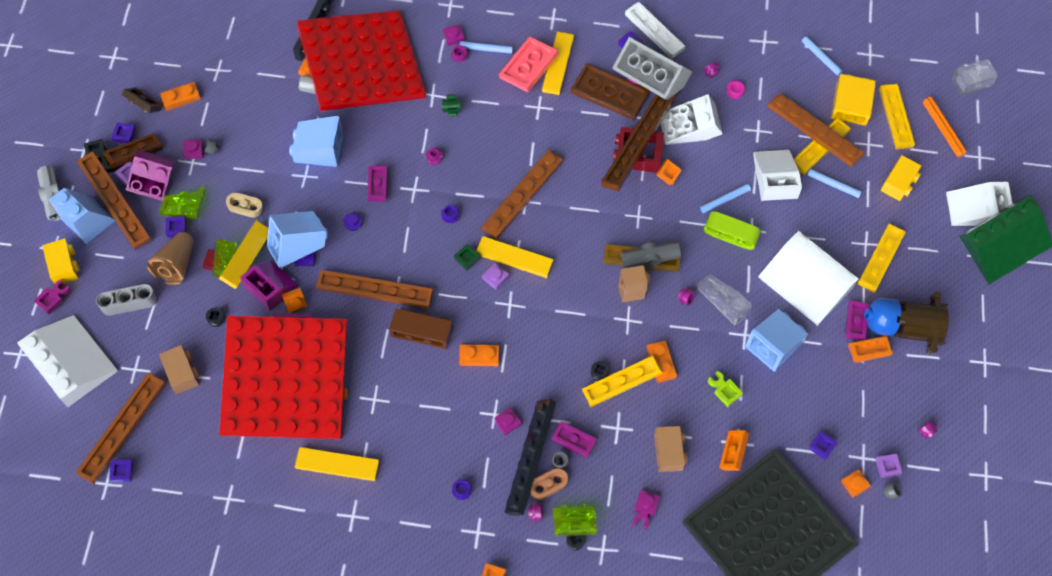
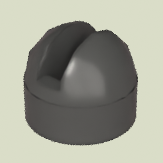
M209 138L204 152L208 154L217 153L219 149L218 142Z
M557 452L552 457V463L556 468L564 469L569 464V458L564 452ZM561 456H562L563 463H564L563 465H561L560 460H559V457H561Z
M894 481L886 484L883 492L887 498L896 499L901 497V489L897 482Z

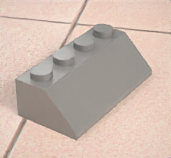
M630 37L612 68L666 100L683 89L692 74L691 70Z

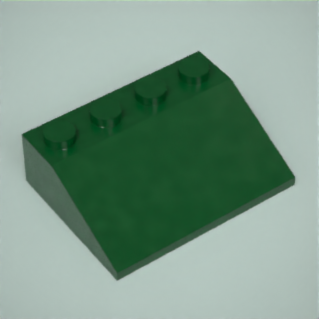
M1032 195L1019 199L959 235L988 285L1052 247V239L1044 216Z

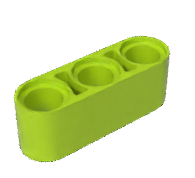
M711 212L704 226V231L708 235L748 250L755 248L761 234V230L758 227L719 212Z

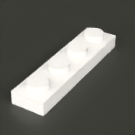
M638 2L626 10L625 15L671 59L685 50V45L642 4Z

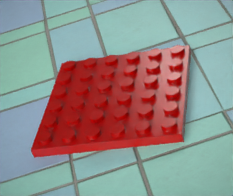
M400 10L297 21L298 32L320 111L425 98L426 92Z
M227 316L219 435L342 439L347 319Z

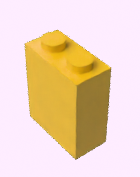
M840 74L836 84L831 119L839 118L841 121L866 126L871 116L876 81L848 74Z

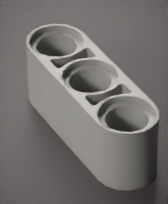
M147 284L103 292L96 298L98 307L107 316L150 308L157 302L155 292Z

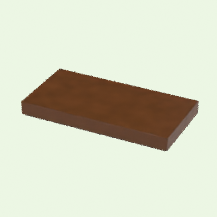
M587 63L570 89V93L632 120H635L650 92L648 89Z

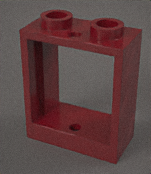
M621 127L620 134H616L615 144L618 145V149H614L613 160H615L622 149L624 140L629 138L634 129ZM655 132L649 142L655 144L653 159L640 157L632 170L658 172L661 164L663 132Z

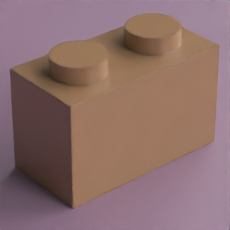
M644 265L620 270L618 289L622 303L645 298L650 277L649 273L645 272Z
M182 345L159 354L171 387L176 395L199 386L197 378L200 376L196 367H191L190 362L193 359L189 350L185 351Z
M680 426L656 427L654 439L658 473L683 471L688 459L687 452H683L685 435L681 433Z

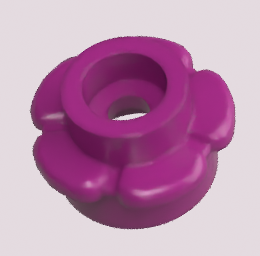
M457 45L451 51L452 59L456 62H463L467 59L468 51L464 46Z
M716 62L709 64L703 69L705 76L710 78L716 76L719 73L718 69H720V66H717Z
M432 148L426 152V160L431 165H438L442 161L443 152L439 151L438 148Z
M690 287L682 289L678 295L680 303L682 305H690L695 297V292Z
M931 420L918 430L922 435L921 437L926 436L929 439L937 432L935 429L937 424L934 425Z
M536 502L533 503V506H529V519H533L534 523L542 521V504H536Z

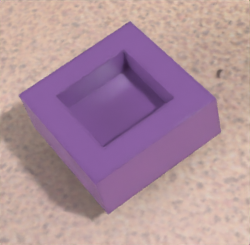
M130 161L115 172V176L126 186L132 168Z
M495 263L482 275V279L495 290L509 278V274Z
M897 454L878 456L875 459L880 478L902 474Z

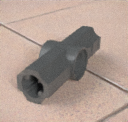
M677 241L658 245L650 242L637 249L621 251L624 268L641 265L654 267L662 261L681 257L680 246Z

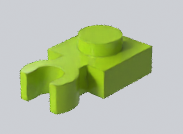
M717 371L715 376L718 378V381H714L709 377L708 384L717 388L714 394L729 407L743 395V392L731 379L725 382L722 373Z

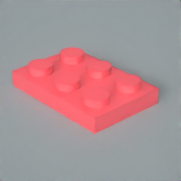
M529 37L499 73V77L529 92L559 55L558 50Z

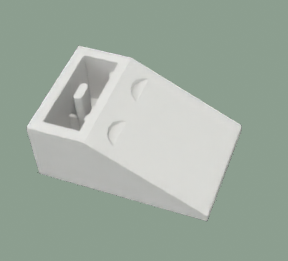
M709 94L669 109L661 122L666 145L703 141L723 134L716 104Z
M790 150L753 152L761 201L798 199L802 184L799 170Z
M988 182L946 192L952 226H976L1012 204L1008 182Z

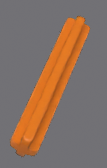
M932 97L925 98L923 101L924 106L956 156H964L967 150Z

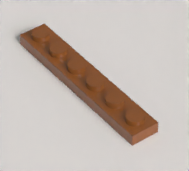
M779 93L768 103V108L851 168L864 157L865 152L782 93Z
M548 150L483 224L482 231L497 240L560 167L563 159Z
M94 152L77 160V163L133 248L136 250L150 242L151 238Z
M320 270L316 289L321 291L426 309L430 308L433 295L432 288L327 270Z
M147 373L75 472L78 476L95 485L111 460L165 387L166 383Z

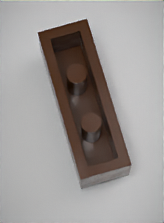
M396 308L389 331L390 336L447 350L453 325L452 321L445 317L436 318L422 312L419 314L406 308Z

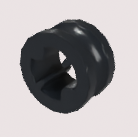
M211 308L206 313V319L212 327H219L225 321V316L220 308ZM216 314L219 319L214 320L212 316Z
M597 361L592 365L591 376L593 379L599 381L608 376L609 368L605 362ZM597 368L604 369L602 375H599V372L595 373Z
M579 530L569 532L566 540L567 546L574 551L582 549L585 544V535ZM576 536H579V541L582 542L573 545V540H570V538H575Z

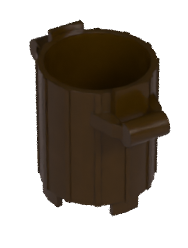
M935 292L930 296V304L899 301L901 317H897V323H900L894 337L926 341V353L928 355L936 353L938 351L937 345L943 346L945 344L944 340L949 323V312L946 307L948 304L940 303L941 293Z

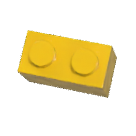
M902 155L885 181L881 191L901 201L904 195L908 197L913 188L910 186L911 183H916L921 175L918 172L921 165Z
M64 238L42 245L49 275L54 284L59 280L67 283L79 279L77 272L80 271L78 262L73 258V255H76L72 244L69 245Z

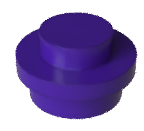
M447 205L441 212L442 219L447 223L456 222L460 217L459 209L454 205Z
M357 213L347 214L343 219L345 228L350 231L358 230L362 225L361 216Z
M464 479L456 481L452 486L453 496L458 500L468 499L472 494L470 482Z

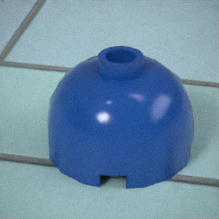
M881 297L872 301L864 313L868 327L874 333L883 336H893L897 332L900 323H897V317H901L899 301L891 297Z

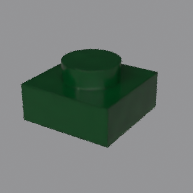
M468 244L453 255L454 260L466 271L480 260V255Z

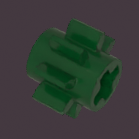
M447 94V99H442L443 113L448 112V117L457 116V112H461V99L456 98L455 94Z

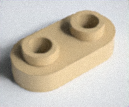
M232 193L226 198V205L233 213L248 217H258L263 212V205L258 198L240 193Z

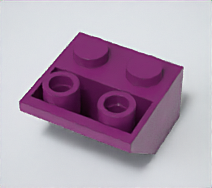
M138 150L133 160L126 190L163 201L175 161Z
M273 261L256 264L240 277L244 288L269 311L283 300L282 294L298 287V284Z

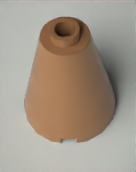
M186 232L177 233L149 259L147 264L149 272L158 280L160 277L165 279L166 284H180L184 279L194 244L192 236Z

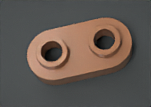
M557 468L535 478L530 491L531 496L537 500H542L564 489L568 483L567 473ZM559 478L561 482L555 483L554 479ZM536 488H543V492L538 493Z

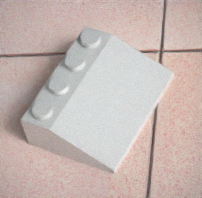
M799 231L784 245L759 275L762 281L817 326L854 288L859 279Z
M74 315L37 329L17 342L67 407L118 372Z

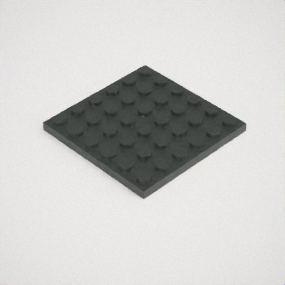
M776 449L682 520V524L725 576H821L859 545Z

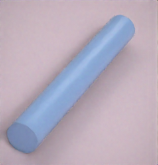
M807 36L802 39V42L837 76L842 74L843 71Z
M460 41V45L466 49L512 54L513 50L512 46Z
M812 169L808 173V176L859 198L862 192Z
M746 184L701 206L700 210L702 213H706L750 191L751 187L749 184Z

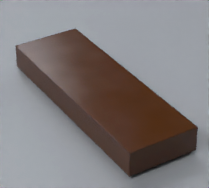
M152 133L104 151L103 156L113 169L133 161L138 150L152 154L163 150V145L157 136Z

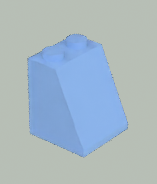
M333 116L298 122L297 129L293 131L294 144L290 145V155H292L294 163L337 167L343 141L340 117Z
M63 188L49 199L62 221L85 244L89 243L116 221L92 196Z
M314 211L270 215L267 248L278 267H284L325 246L328 232Z
M777 309L751 331L745 347L775 372L801 346L808 333L804 327L792 321L787 313Z

